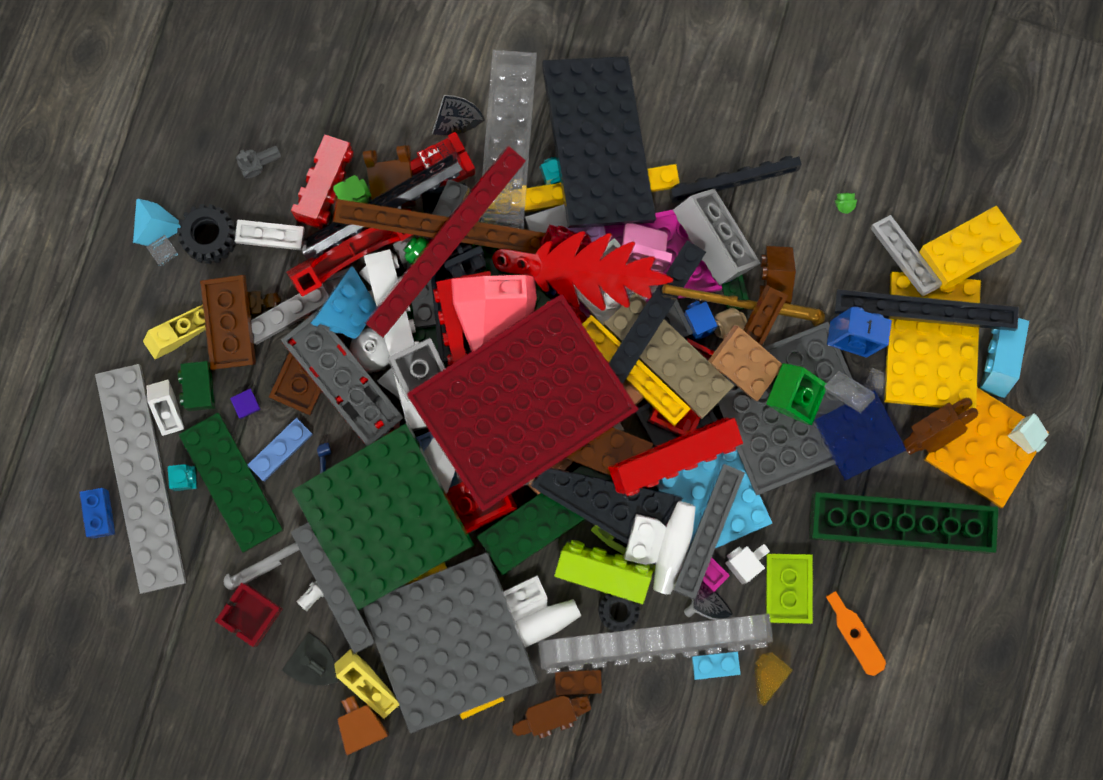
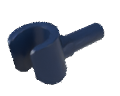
M329 443L321 444L317 448L320 460V474L326 471L325 456L332 454Z

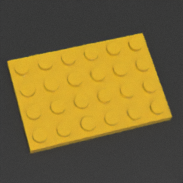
M892 272L890 274L889 294L980 303L981 280L965 279L943 292L938 288L922 297L904 273ZM889 319L892 320L886 353L884 402L941 408L949 402L953 405L959 400L969 397L973 403L969 409L972 407L976 409L979 328Z

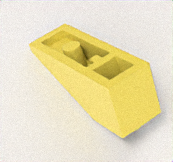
M352 649L334 664L336 677L383 719L399 706L396 696L360 656L354 654Z

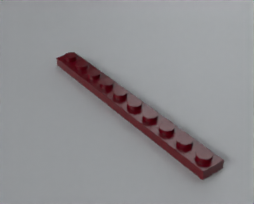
M510 146L503 150L365 321L366 325L381 337H385L526 162L523 157Z

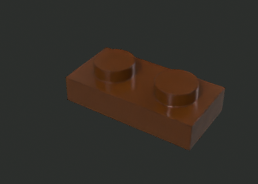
M601 670L555 672L556 695L602 693Z

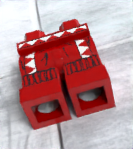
M456 132L448 135V138L417 152V158L410 161L412 174L415 175L456 151L461 159L463 170L460 171L459 176L452 179L455 182H460L475 175V167ZM448 178L442 181L439 187L446 186Z

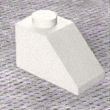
M169 380L147 385V402L162 436L184 430L176 396Z

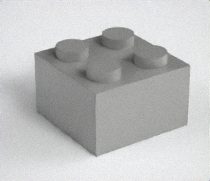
M431 338L388 357V362L407 402L410 401L406 396L408 392L445 369Z

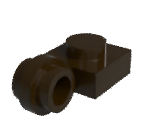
M261 291L248 292L250 315L263 314L262 305H266V309H272L281 304L279 294H266L265 298L262 299Z

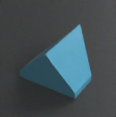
M136 199L133 243L154 247L176 234L177 228H181L179 220L157 203Z

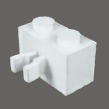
M764 544L753 553L748 547L741 549L739 546L727 555L729 560L725 564L741 584H745L765 569L759 560L770 551Z

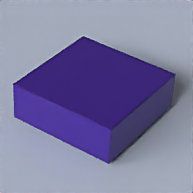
M251 389L230 398L239 419L261 410Z

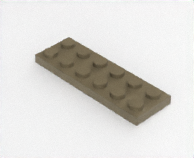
M634 293L629 298L630 307L621 306L604 323V326L620 342L624 340L647 304L637 293ZM663 320L639 358L701 419L734 387L666 320Z

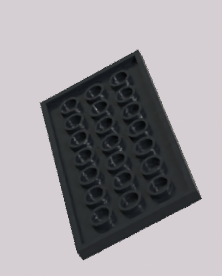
M628 56L543 60L542 70L568 228L626 225L627 223H654L656 216Z

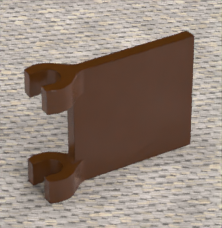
M409 145L396 147L399 160L378 163L376 150L363 151L371 199L412 177ZM408 201L402 204L401 206H413L416 205V201L411 203Z

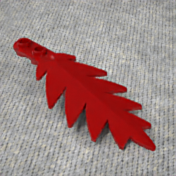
M585 231L569 237L551 252L550 249L553 242L548 241L538 249L536 254L499 249L493 255V264L499 271L533 276L536 283L545 292L549 291V282L560 295L563 294L566 301L575 307H579L580 302L575 289L576 286L592 304L602 311L606 310V305L601 288L616 302L628 308L630 307V302L625 286L643 297L651 298L650 286L667 284L673 281L672 277L651 270L656 259L655 256L645 257L627 264L635 246L634 241L620 246L602 259L612 237L611 233L596 239L578 254L577 251L585 236ZM501 257L505 260L504 264L501 262ZM521 260L525 262V267L521 265Z

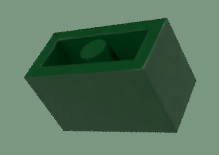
M203 361L181 364V370H178L179 384H182L183 392L179 394L181 406H184V409L187 411L215 409L212 370H210V363Z

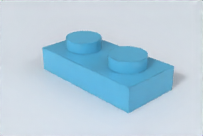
M738 652L692 657L694 680L741 675Z

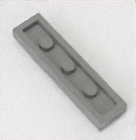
M891 215L872 225L871 230L922 297L941 287L942 282Z
M323 283L321 287L303 297L297 294L251 320L253 343L257 345L304 319L306 316L320 310L330 296L325 284Z

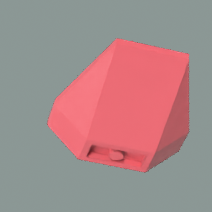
M505 275L451 279L453 304L471 352L535 310L537 295L536 281L533 276Z

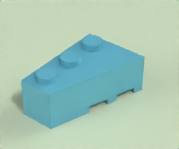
M1018 318V329L1016 331L991 330L993 338L988 347L989 353L979 389L1005 398L1019 380L1029 321Z

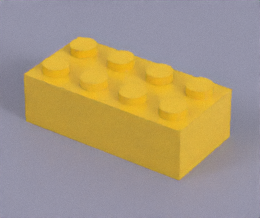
M996 205L923 245L919 253L942 282L939 289L943 292L1016 251L1022 240Z

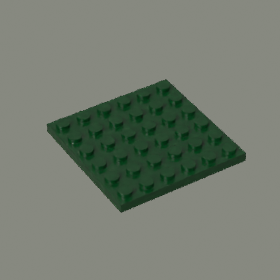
M404 424L292 490L315 536L358 611L474 546L409 424Z

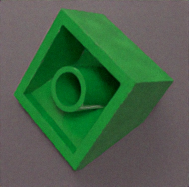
M783 363L766 405L781 414L812 426L828 384L804 367Z

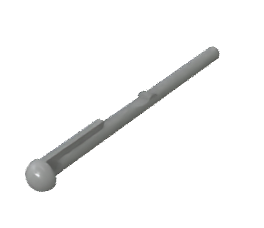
M294 542L232 577L228 573L224 577L225 587L229 590H235L241 582L248 583L281 565L280 560L300 550L298 545Z

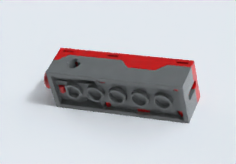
M316 311L283 337L281 341L362 442L369 446L398 429L403 417L338 336L330 331V327L322 324L318 326L311 324L318 313Z

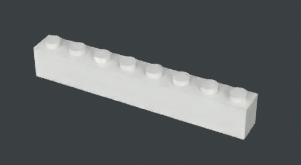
M390 249L364 256L376 306L382 302L402 277H397L395 269L399 268L397 256H392ZM410 307L405 310L385 335L389 357L419 344V341L414 342L412 333L416 332L413 319L408 320L406 313L410 311ZM395 377L406 423L410 425L413 432L427 428L410 401L407 402Z

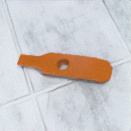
M836 591L828 595L826 598L836 613L837 627L865 673L875 676L883 671L886 661L858 615L845 607ZM852 629L858 630V637L853 638L850 635Z

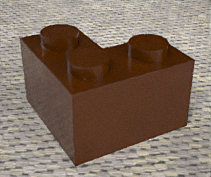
M766 246L765 254H761L760 267L762 268L761 278L764 280V285L759 287V298L766 285L788 295L785 303L791 304L796 275L793 247Z

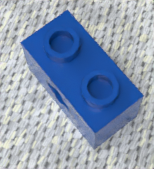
M697 301L687 306L688 309L685 310L684 315L693 332L690 336L692 341L696 342L713 334L718 325L707 302L700 304Z
M99 488L80 492L86 537L94 539L115 535L109 490Z

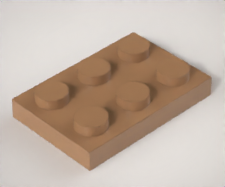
M736 325L733 326L708 360L711 365L757 402L777 376L782 366L781 362Z

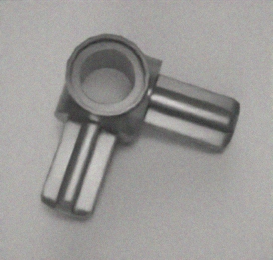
M276 146L256 153L254 150H241L240 154L236 156V160L244 178L248 179L259 175L263 171V165L279 159L281 154Z

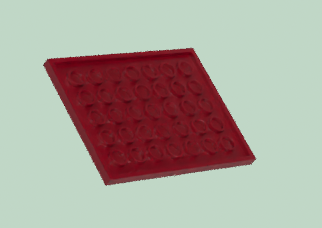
M563 294L406 394L482 512L639 410Z

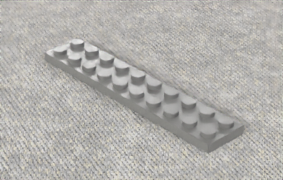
M137 364L95 374L140 594L186 584L150 406L147 402V392L141 365Z

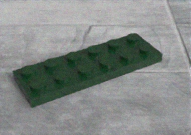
M216 413L179 434L243 553L284 531L220 413Z

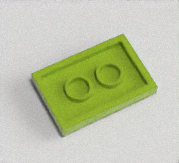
M766 554V623L813 624V555Z

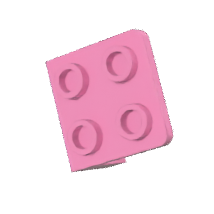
M627 223L624 227L622 245L632 241L635 242L627 264L645 257L655 256L656 259L651 270L663 273L672 259V254L666 252L667 233Z

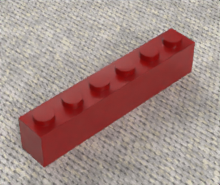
M724 417L613 464L608 468L617 493L631 496L639 493V489L644 486L652 487L659 484L660 479H670L678 476V472L683 469H694L698 467L697 463L713 461L722 452L723 454L731 453L736 450V446L743 444L735 418Z

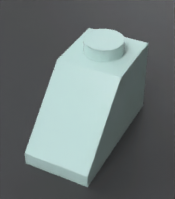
M1032 414L1022 419L1008 437L1029 454L1034 451L1039 452L1046 445L1045 439L1049 434L1039 418Z

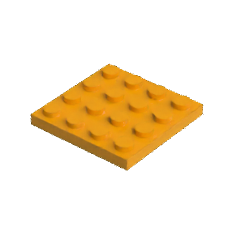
M977 387L976 409L979 414L975 419L966 424L968 428L966 433L936 452H928L924 460L996 506L1003 508L1037 452L1034 451L1028 454L1008 437L1017 424L1026 417Z

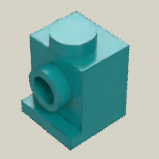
M556 157L546 159L544 164L539 166L545 185L561 183Z
M186 464L168 466L169 489L173 491L197 489L196 466H188Z

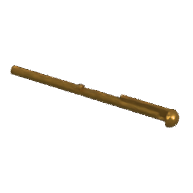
M664 284L662 287V292L666 294L754 310L757 304L756 301L738 300L737 296L719 295ZM784 303L778 314L810 320L814 326L821 325L825 320V314L820 309Z

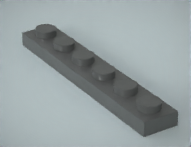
M726 464L722 465L673 588L674 592L693 600L696 598L745 472Z
M309 522L291 531L354 654L374 644L375 642L359 611L321 547Z

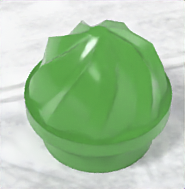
M839 193L835 203L839 211L848 214L854 210L857 199H855V193Z

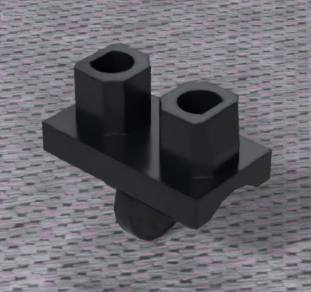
M459 244L456 247L457 250L453 251L450 255L452 259L444 262L447 272L453 278L467 276L464 268L472 265L475 273H480L487 269L484 260L486 256L481 246L472 249L470 244L461 247Z

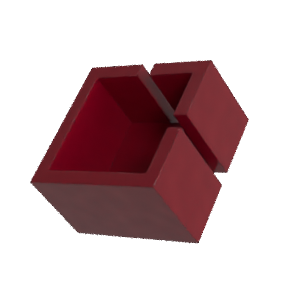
M241 582L230 598L232 602L237 604L235 606L226 604L215 622L230 632L237 633L236 636L250 646L257 647L283 608L248 584Z

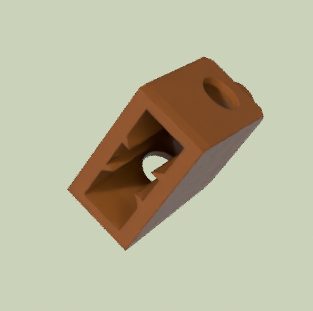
M354 696L341 701L347 714L337 719L347 755L389 736L387 730L369 705L359 708Z

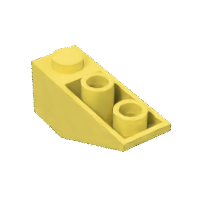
M203 304L148 330L143 342L154 359L174 351L206 330Z

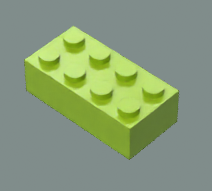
M567 541L562 549L554 577L637 603H644L654 568L650 567V564L644 565L624 559V555L615 554L613 556L607 554L606 550L599 547L587 548L580 541Z

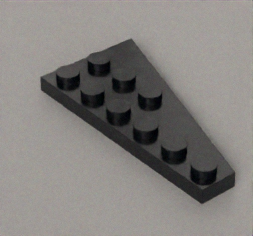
M549 468L535 477L531 484L532 488L628 544L636 514L658 519L666 526L678 501L683 499L682 496L646 488H640L639 493L626 496V494L617 493L613 481L555 468Z

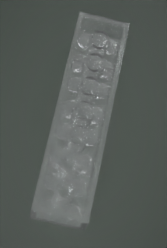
M493 50L482 176L507 146L516 151L526 162L480 217L479 222L524 229L537 53Z

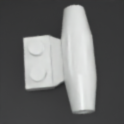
M678 501L667 526L663 525L658 519L638 514L635 516L624 559L644 565L656 563L653 589L657 592L671 594L687 556L693 535L696 508L692 504Z
M538 576L504 591L525 648L561 631L581 616L574 599L547 607V595Z

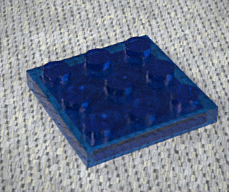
M875 390L814 420L845 481L906 451Z

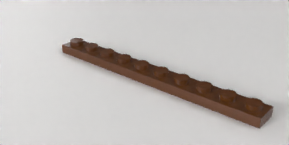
M336 199L333 222L433 238L449 217ZM476 222L461 242L536 254L541 247V241L545 233Z

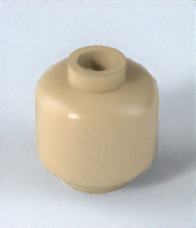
M730 308L716 314L714 319L718 326L714 333L717 337L725 339L734 325L739 326L743 330L747 323L746 316L735 308Z

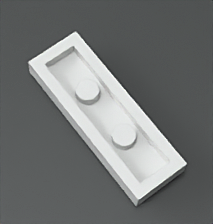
M237 220L235 242L239 244L302 250L305 228L301 226Z

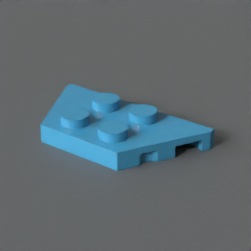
M352 266L346 271L311 324L314 326L322 324L330 327L332 332L342 333L347 337L356 339L366 326L365 321L377 306Z

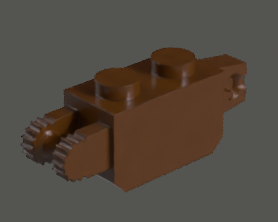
M966 397L953 405L949 402L911 426L914 432L902 442L908 454L911 455L924 449L929 453L936 452L966 433L968 429L966 424L975 419L979 414L977 409L973 407L969 409L973 404L971 399Z
M565 695L555 697L529 707L526 712L527 718L519 721V723H514L512 732L518 737L532 732L533 736L538 735L540 739L552 734V729L560 727L562 731L573 727V721H576L577 717L591 710V705L587 696L569 699Z

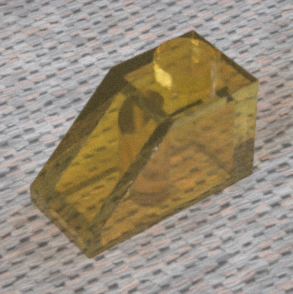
M768 652L767 655L763 653L755 662L758 665L754 670L757 700L762 706H765L793 671L772 652Z

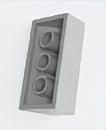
M715 188L692 195L673 209L678 222L687 232L689 240L706 251L702 260L706 263L713 279L717 281L719 286L734 280L760 264V261Z

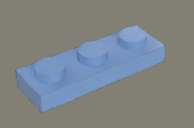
M296 418L248 466L265 482L313 434Z

